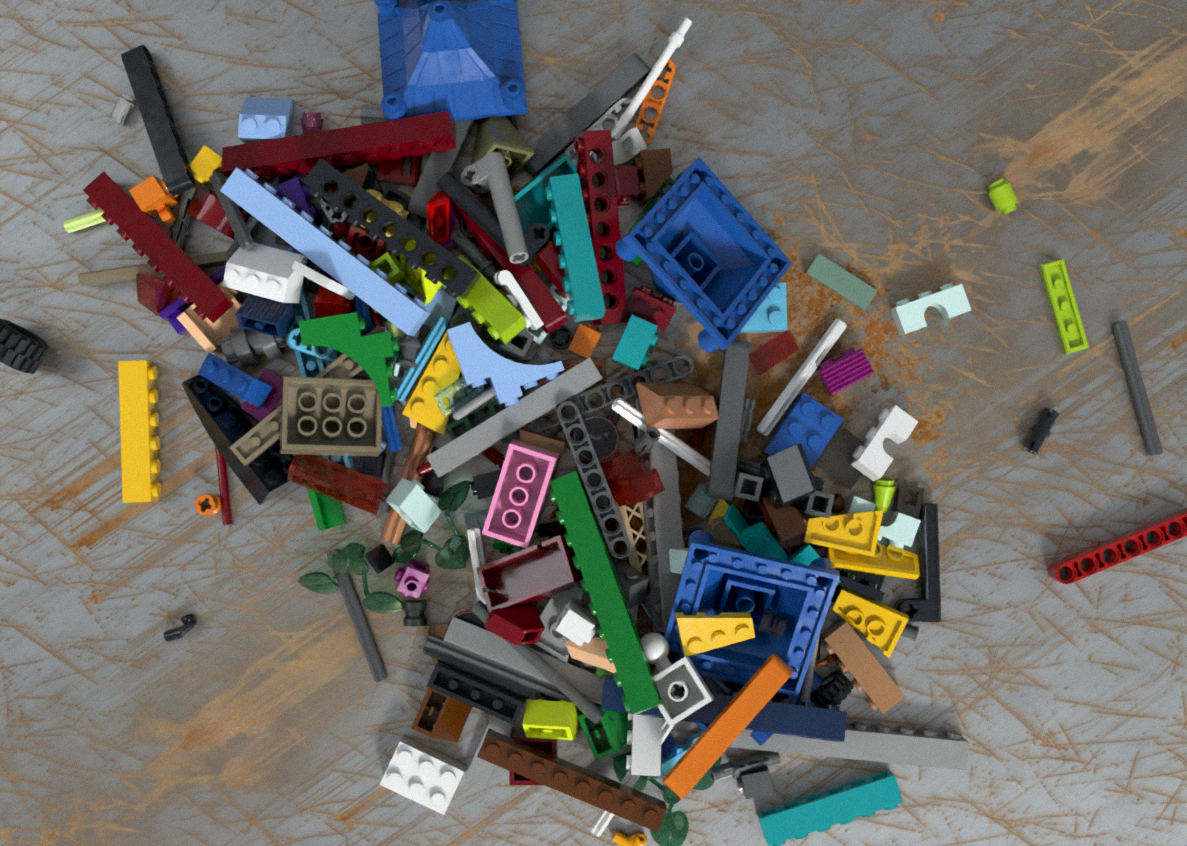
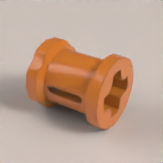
M212 493L197 497L194 503L197 513L206 516L219 512L221 509L220 497ZM209 500V504H211L212 507L208 508V505L205 504V501Z

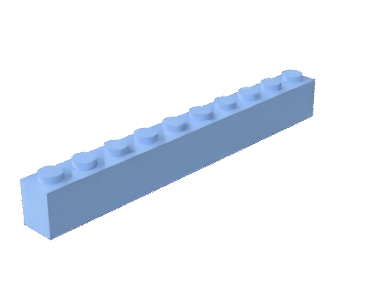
M237 167L221 188L220 191L407 335L414 336L430 315V312L425 309L426 303L417 297L414 299L406 294L408 290L398 282L395 285L387 280L389 278L388 274L379 268L374 270L370 267V261L361 254L357 256L350 251L352 247L343 240L336 241L332 238L333 232L323 225L320 227L313 223L314 218L303 210L300 213L294 209L296 204L285 196L281 199L277 196V190L267 182L264 185L257 180L259 176L248 168L245 171Z

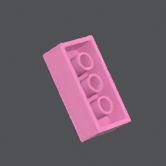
M516 439L510 442L482 534L523 548L529 547L559 453Z

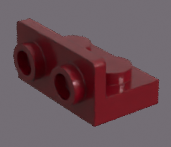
M641 285L640 288L634 286L627 300L628 315L637 316L657 325L658 330L665 332L677 310V306L674 305L675 301L665 295H662L661 298L653 295L654 290L644 285Z

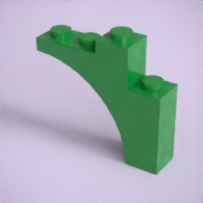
M358 312L298 321L302 346L328 347L349 356L372 379L379 393L382 407L395 406V401L398 400L396 386H392L391 377L394 376L393 364L388 362L387 358L397 357L396 351H400L397 336L394 337L392 332L364 336V332L367 331L365 317H361V314Z

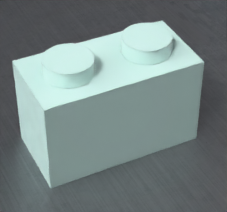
M402 478L385 501L410 527L426 533L442 511L436 505V499L423 491L425 488L421 483L416 480L411 482Z

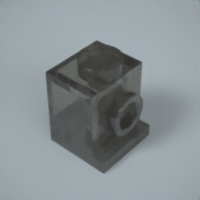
M904 480L903 484L897 483L891 511L919 516L925 489L919 488L918 482ZM908 493L910 499L905 502L903 500L904 494Z

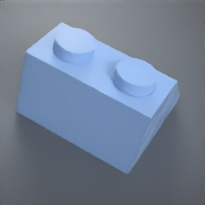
M246 97L239 113L238 138L247 144L292 136L294 100Z

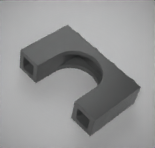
M736 471L733 496L758 502L759 498L768 497L766 481L762 477ZM816 490L802 503L791 506L804 513L829 519L835 495Z

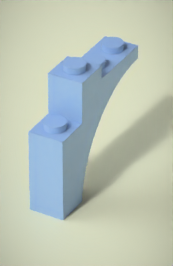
M470 322L446 331L466 386L472 384L473 388L486 384L485 379L489 378L498 404L504 403L505 407L519 402L518 397L523 396L521 386H524L525 390L538 385L537 380L545 377L547 381L553 380L560 376L559 372L565 370L562 361L545 365H529L514 362L500 356L478 337Z

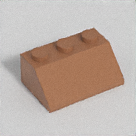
M638 382L636 384L647 429L649 427L656 429H701L719 419L714 397L693 383Z

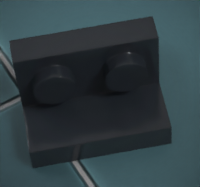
M836 568L839 571L841 582L837 584L831 602L835 603L842 586L875 601L882 602L885 593L880 591L886 575Z

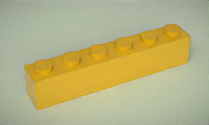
M118 361L123 503L159 501L162 491L161 484L158 482L161 463L157 459L160 439L157 436L156 426L159 425V414L156 412V403L158 402L159 395L157 389H155V379L158 377V370L153 361Z

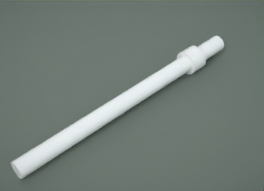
M685 17L676 32H672L668 45L611 132L612 139H619L675 49L680 48L684 41L683 37L692 24L690 19Z

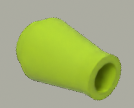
M881 477L873 483L875 511L884 510L883 513L889 512L896 489L894 479Z

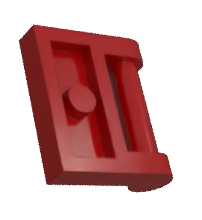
M411 155L410 176L403 175L405 156L400 159L379 160L378 181L417 186L420 179L421 155Z

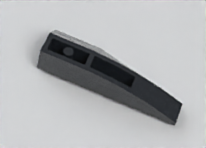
M197 375L182 383L196 414L216 448L259 505L280 494L303 475L301 467L291 454H280V440H277L251 463L244 466L229 447L260 422L242 410L237 402L205 377Z

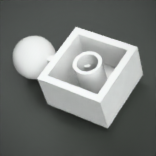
M648 633L640 639L649 664H655L660 672L654 676L663 701V705L658 706L669 726L675 725L714 700L713 695L689 657L685 656L673 665L667 657L669 644L663 635ZM677 684L685 689L683 697L674 694L677 690L675 687Z

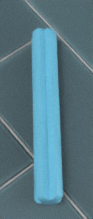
M438 316L417 352L415 360L417 368H408L396 388L398 400L405 401L450 323L446 318Z

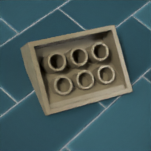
M283 376L280 454L378 457L381 453L382 403L372 380Z

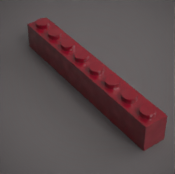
M102 172L83 189L89 196L86 201L96 211L101 208L104 212L101 216L111 226L115 223L119 227L116 232L126 242L129 239L134 242L131 247L141 257L145 254L149 258L147 263L156 272L161 270L165 274L162 279L171 288L177 286L181 290L178 295L187 304L191 301L196 306L193 310L201 319L204 320L207 317L214 323L234 305L232 300L145 212L141 211L139 206L105 172Z

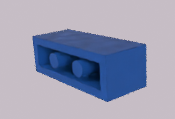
M208 353L198 371L199 375L242 400L261 408L273 388L271 385L211 353Z

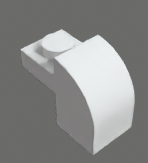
M637 127L630 129L620 139L612 142L614 168L625 167L633 163L640 152L647 149ZM594 153V154H593V157H594L595 161H597V156H596V154Z

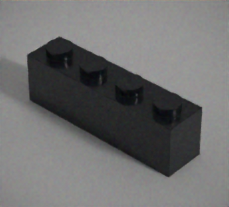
M440 660L437 662L427 684L429 688L513 725L516 724L526 700L524 697Z

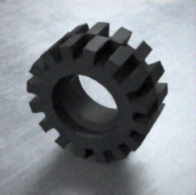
M836 670L824 678L823 683L811 694L810 701L816 703L817 708L825 709V705H840L841 701L845 700L847 695L851 693L853 683L840 670Z

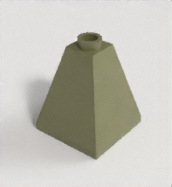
M506 116L481 118L478 122L470 165L482 159L488 153H502L508 176L511 180L532 157L534 149Z

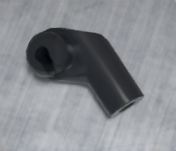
M193 614L181 618L182 626L166 630L164 632V639L167 642L184 638L197 625Z

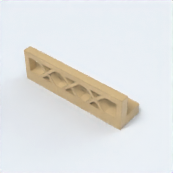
M639 486L614 491L611 494L631 543V552L623 559L642 573L641 567L645 560L648 561L647 549L644 554L636 551L635 544L639 537L646 541L644 507ZM634 492L636 502L631 509L624 504L622 495ZM633 515L641 520L638 532L633 530L629 524ZM612 518L615 529H617L618 521L615 518ZM619 540L620 551L623 553L627 549V544Z

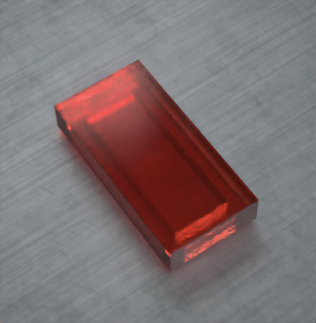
M785 331L750 353L749 360L758 374L761 375L800 349L789 332Z

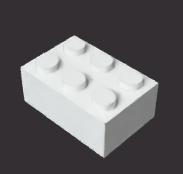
M404 735L395 750L380 785L444 815L467 765Z

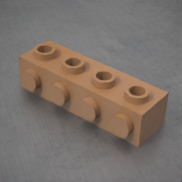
M841 619L821 635L825 641L822 643V646L830 655L834 653L839 659L836 662L845 674L847 672L851 674L854 678L851 682L859 693L861 691L866 693L868 698L865 701L873 711L878 709L882 714H885L905 698L902 691L847 621Z

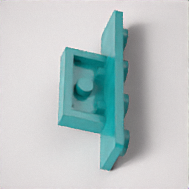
M734 505L728 507L724 516L725 523L748 552L775 557L785 561L788 560L787 554L763 522L749 526Z

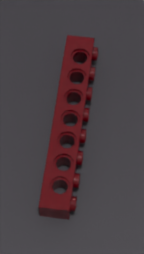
M611 130L583 131L577 134L574 140V149L578 153L576 172L580 177L581 191L602 295L604 297L607 294L610 298L609 305H605L606 312L603 318L592 321L594 325L628 322L623 259L618 256L615 249L616 242L621 236ZM590 151L596 154V162L590 159ZM593 175L599 179L598 187L592 182ZM595 199L601 203L600 211L594 206ZM598 223L603 226L602 235L597 232L596 226ZM600 247H603L606 252L604 259L599 255ZM603 270L608 275V279L606 282H603L601 279V273Z

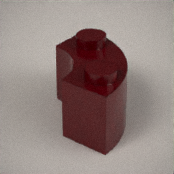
M199 188L186 213L234 239L235 234L215 191L209 189L207 193ZM238 206L240 213L244 221L246 222L248 217L250 216V213L244 210L241 206Z

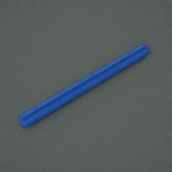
M355 295L353 301L356 312L360 313L361 317H365L367 331L364 332L365 336L374 329L369 305ZM393 406L382 407V422L389 450L392 452L401 450L402 443Z

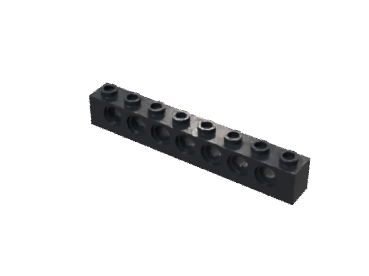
M320 158L303 181L309 186L307 191L317 199L324 197L329 201L327 206L339 214L342 210L348 215L347 221L357 228L362 225L368 229L365 234L376 242L379 239L387 243L385 248L395 256H398L399 253L407 258L405 260L406 264L416 271L420 267L426 272L424 277L435 285L438 281L446 286L444 291L454 299L458 296L465 299L480 279L481 275L476 270L322 158ZM338 184L337 191L333 194H328L330 185ZM351 198H357L356 206L348 208V201ZM371 212H377V218L373 222H367V215ZM396 226V233L390 237L386 236L387 228ZM410 240H415L416 247L411 251H406V243ZM435 254L436 261L432 265H425L426 256ZM447 269H455L456 274L454 278L450 280L444 278V273Z

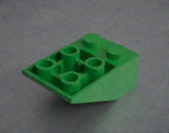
M596 703V705L601 709V704ZM578 710V719L595 761L629 746L627 745V730H632V721L628 720V713L602 710L605 714L595 724Z

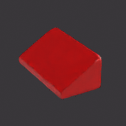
M442 191L437 192L427 202V236L437 243L449 240L450 198Z

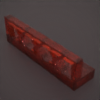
M295 454L287 477L288 481L374 515H377L388 487V483L317 455Z

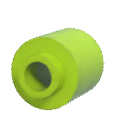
M1005 178L987 187L989 190L988 195L997 213L1003 212L1006 215L1017 209L1016 204L1019 203V200L1010 182L1007 183Z

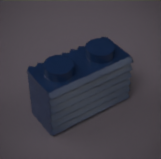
M253 294L248 295L235 313L239 327L279 338H284L296 320L291 303H282Z

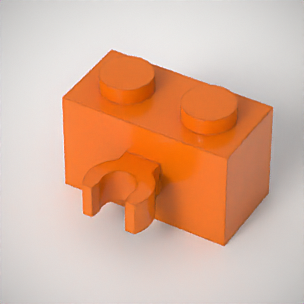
M152 175L129 190L141 211L157 219L160 217L168 225L176 220L171 210L180 204L177 199L179 194L173 196L168 191L163 179L160 180Z

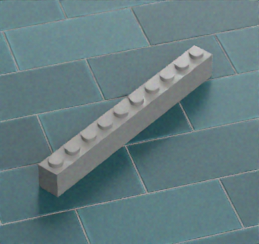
M636 395V409L642 412L639 396ZM637 427L638 436L643 435L645 432ZM666 429L674 435L675 429ZM658 441L654 443L649 453L644 454L640 458L653 632H665L681 574L670 571L669 549L685 548L682 536L683 520L680 511L681 496L678 485L677 454Z
M854 723V726L846 725L844 742L773 734L760 746L750 736L753 731L744 729L730 745L732 748L967 770L969 741L963 738L962 734L956 732H947V735H939L938 731L924 730V733L915 732V729L901 727L900 731L891 730V727L886 725L868 728L867 724Z

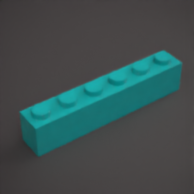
M578 173L549 177L548 185L544 187L546 201H550L552 208L549 209V219L551 223L555 224L556 231L553 232L555 246H559L560 254H558L559 268L564 269L565 277L562 278L564 292H568L569 301H567L568 314L573 315L574 322L603 318L606 310Z
M886 770L756 813L767 845L781 846L786 843V840L792 838L802 839L807 837L808 833L814 831L824 832L829 830L832 825L838 823L845 825L860 816L866 818L873 816L876 811L882 809H895L898 807V804L903 803V799L895 775L890 770Z

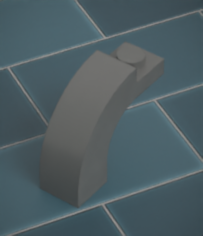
M462 306L458 307L448 326L450 329L470 322L478 337L500 356L509 359H519L525 356L535 336L523 329L508 343L504 344L499 338L495 340L487 331L489 327L484 322L480 325L471 314L473 312L464 309Z

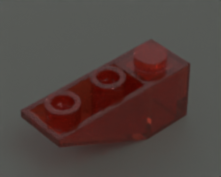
M141 273L136 275L138 302L155 315L160 316L158 313L179 299L180 296L174 291L177 288L176 286L171 288L163 279L158 276L155 277L150 273L147 276Z

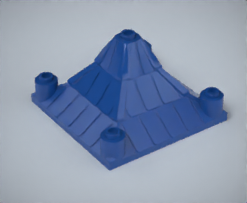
M374 0L378 15L383 85L381 107L384 112L385 121L449 111L454 121L528 113L516 0Z
M700 157L677 175L675 183L632 230L620 238L615 245L618 256L625 261H632L640 256L652 270L651 275L655 288L662 295L682 303L689 309L696 320L703 325L705 329L699 332L698 342L701 348L709 353L719 348L724 350L729 347L792 264L788 257Z
M705 530L694 531L689 537L688 553L667 627L663 634L669 644L668 659L673 665L685 657L682 652L674 612H683L684 615H696V612H705L706 615H719L721 612H749L753 621L755 638L687 657L690 658L700 675L745 685L763 663L775 653L794 670L777 692L798 697L840 577L839 571L834 570L833 563L827 558H817L807 566L797 562L785 561L775 557L713 544V537L709 532ZM765 607L772 609L776 614L783 613L789 615L782 638L775 637L773 633L768 631L765 633L758 631Z

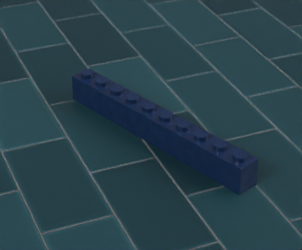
M610 675V679L604 680L601 710L631 714V711L627 712L622 701V697L625 694L622 686H617L614 675ZM682 686L681 689H677L674 694L683 697L684 687ZM709 689L714 700L681 721L710 725L738 692H729L728 696L721 695L720 690ZM777 698V702L768 701L747 725L745 730L844 742L847 712L840 711V706L825 705V709L816 708V703L801 702V705H794L790 699ZM658 707L636 714L664 718Z

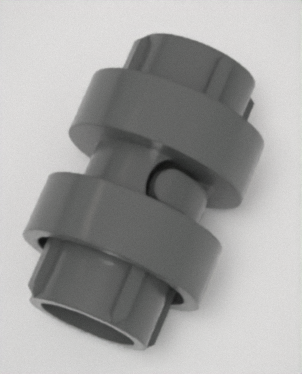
M236 325L230 328L229 336L221 338V347L229 364L241 362L244 367L260 363V355L266 354L269 359L284 355L285 346H288L286 341L287 334L284 338H279Z

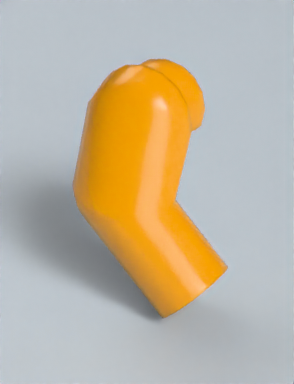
M616 830L611 839L620 846H645L648 841L647 836L643 833L626 836L619 830Z

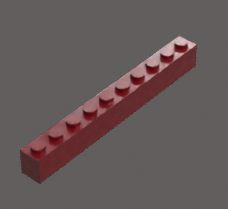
M444 111L223 147L222 173L228 179L236 167L244 171L248 168L259 176L257 180H265L276 176L286 177L290 174L310 173L320 158L335 168L355 166L356 164L366 162L376 163L379 160L400 159L411 155L420 156L436 151L445 152L449 149L457 148L456 123L450 112Z

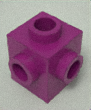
M407 557L403 567H398L394 576L396 591H399L403 596H412L418 599L421 591L425 592L430 582L428 578L430 575L429 564Z

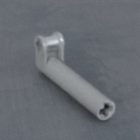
M499 152L488 153L482 159L463 170L461 181L466 186H472L478 194L491 191L509 261L515 264L522 263L528 259L529 255L504 157Z

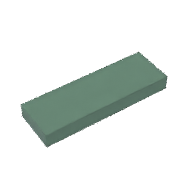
M820 253L817 254L805 273L863 311L866 310L878 291Z

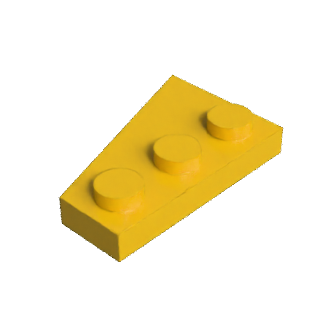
M843 586L833 605V610L853 628H857L866 636L870 643L878 646L883 651V654L890 658L909 620V615Z

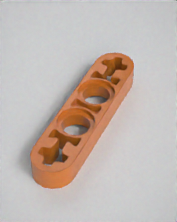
M670 59L666 65L671 73H666L664 82L659 80L660 73L657 78L658 80L654 82L643 100L635 125L640 134L643 131L644 124L649 125L647 129L649 139H644L646 146H649L653 141L675 74L676 67ZM655 86L662 87L664 95L660 98H655L651 94L652 88ZM647 108H653L657 112V116L653 120H648L644 116V111Z

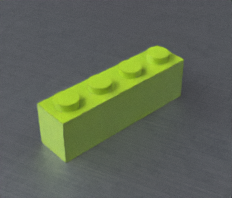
M462 254L459 255L458 258L476 270L481 277L466 298L462 299L458 296L456 298L464 309L469 307L473 311L471 314L480 325L484 322L489 327L487 331L495 340L499 338L504 344L508 343L527 326L523 315ZM453 268L447 269L444 273V278L447 280L454 278L456 270Z

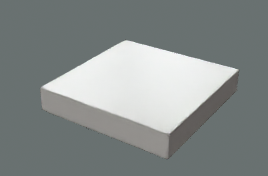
M296 260L291 266L295 272L349 300H353L355 294L335 280Z

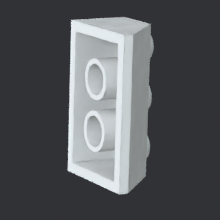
M254 242V246L250 250H242L239 247L226 262L222 286L282 303H299L304 276L292 270L291 266L295 260L306 265L308 258L301 254Z

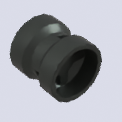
M426 600L403 601V609L406 611V616L403 618L404 626L427 625V617L424 615L427 608Z

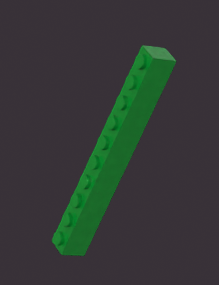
M574 471L549 481L552 487L549 489L550 497L553 503L557 502L559 511L556 512L561 525L565 524L567 533L564 534L569 548L573 547L575 556L572 557L577 570L581 569L583 579H580L582 588L585 593L589 592L591 613L593 616L597 615L600 623L597 626L598 633L602 640H606L608 646L605 649L606 656L610 663H614L617 671L614 673L616 684L618 687L622 686L625 696L622 697V701L626 711H631L632 715H636L663 705L581 475Z

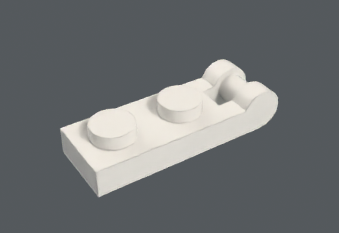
M507 270L496 272L493 276L494 283L504 288L507 293L506 299L523 315L527 324L525 328L537 330L543 326L544 323L513 275Z

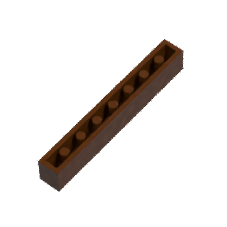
M488 729L477 756L487 762L658 832L667 811L665 801L492 729Z

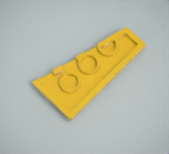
M446 331L401 412L403 415L443 436L460 374V368Z
M877 542L874 557L826 547V558L833 563L834 568L917 580L920 576L918 555L890 544L885 546Z

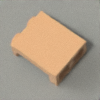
M223 281L217 286L232 300L234 305L217 321L212 323L207 317L204 320L201 319L193 310L196 307L194 304L177 317L207 353H211L221 344V338L230 335L231 327L239 325L235 313L243 302L237 296L238 290L222 286Z

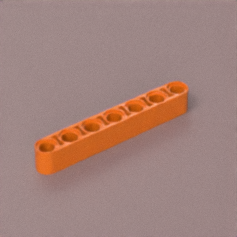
M772 654L672 767L662 782L679 798H684L782 687L794 670L778 655Z

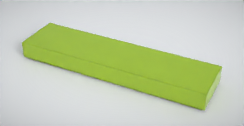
M1064 258L1039 265L1064 355L1089 348Z

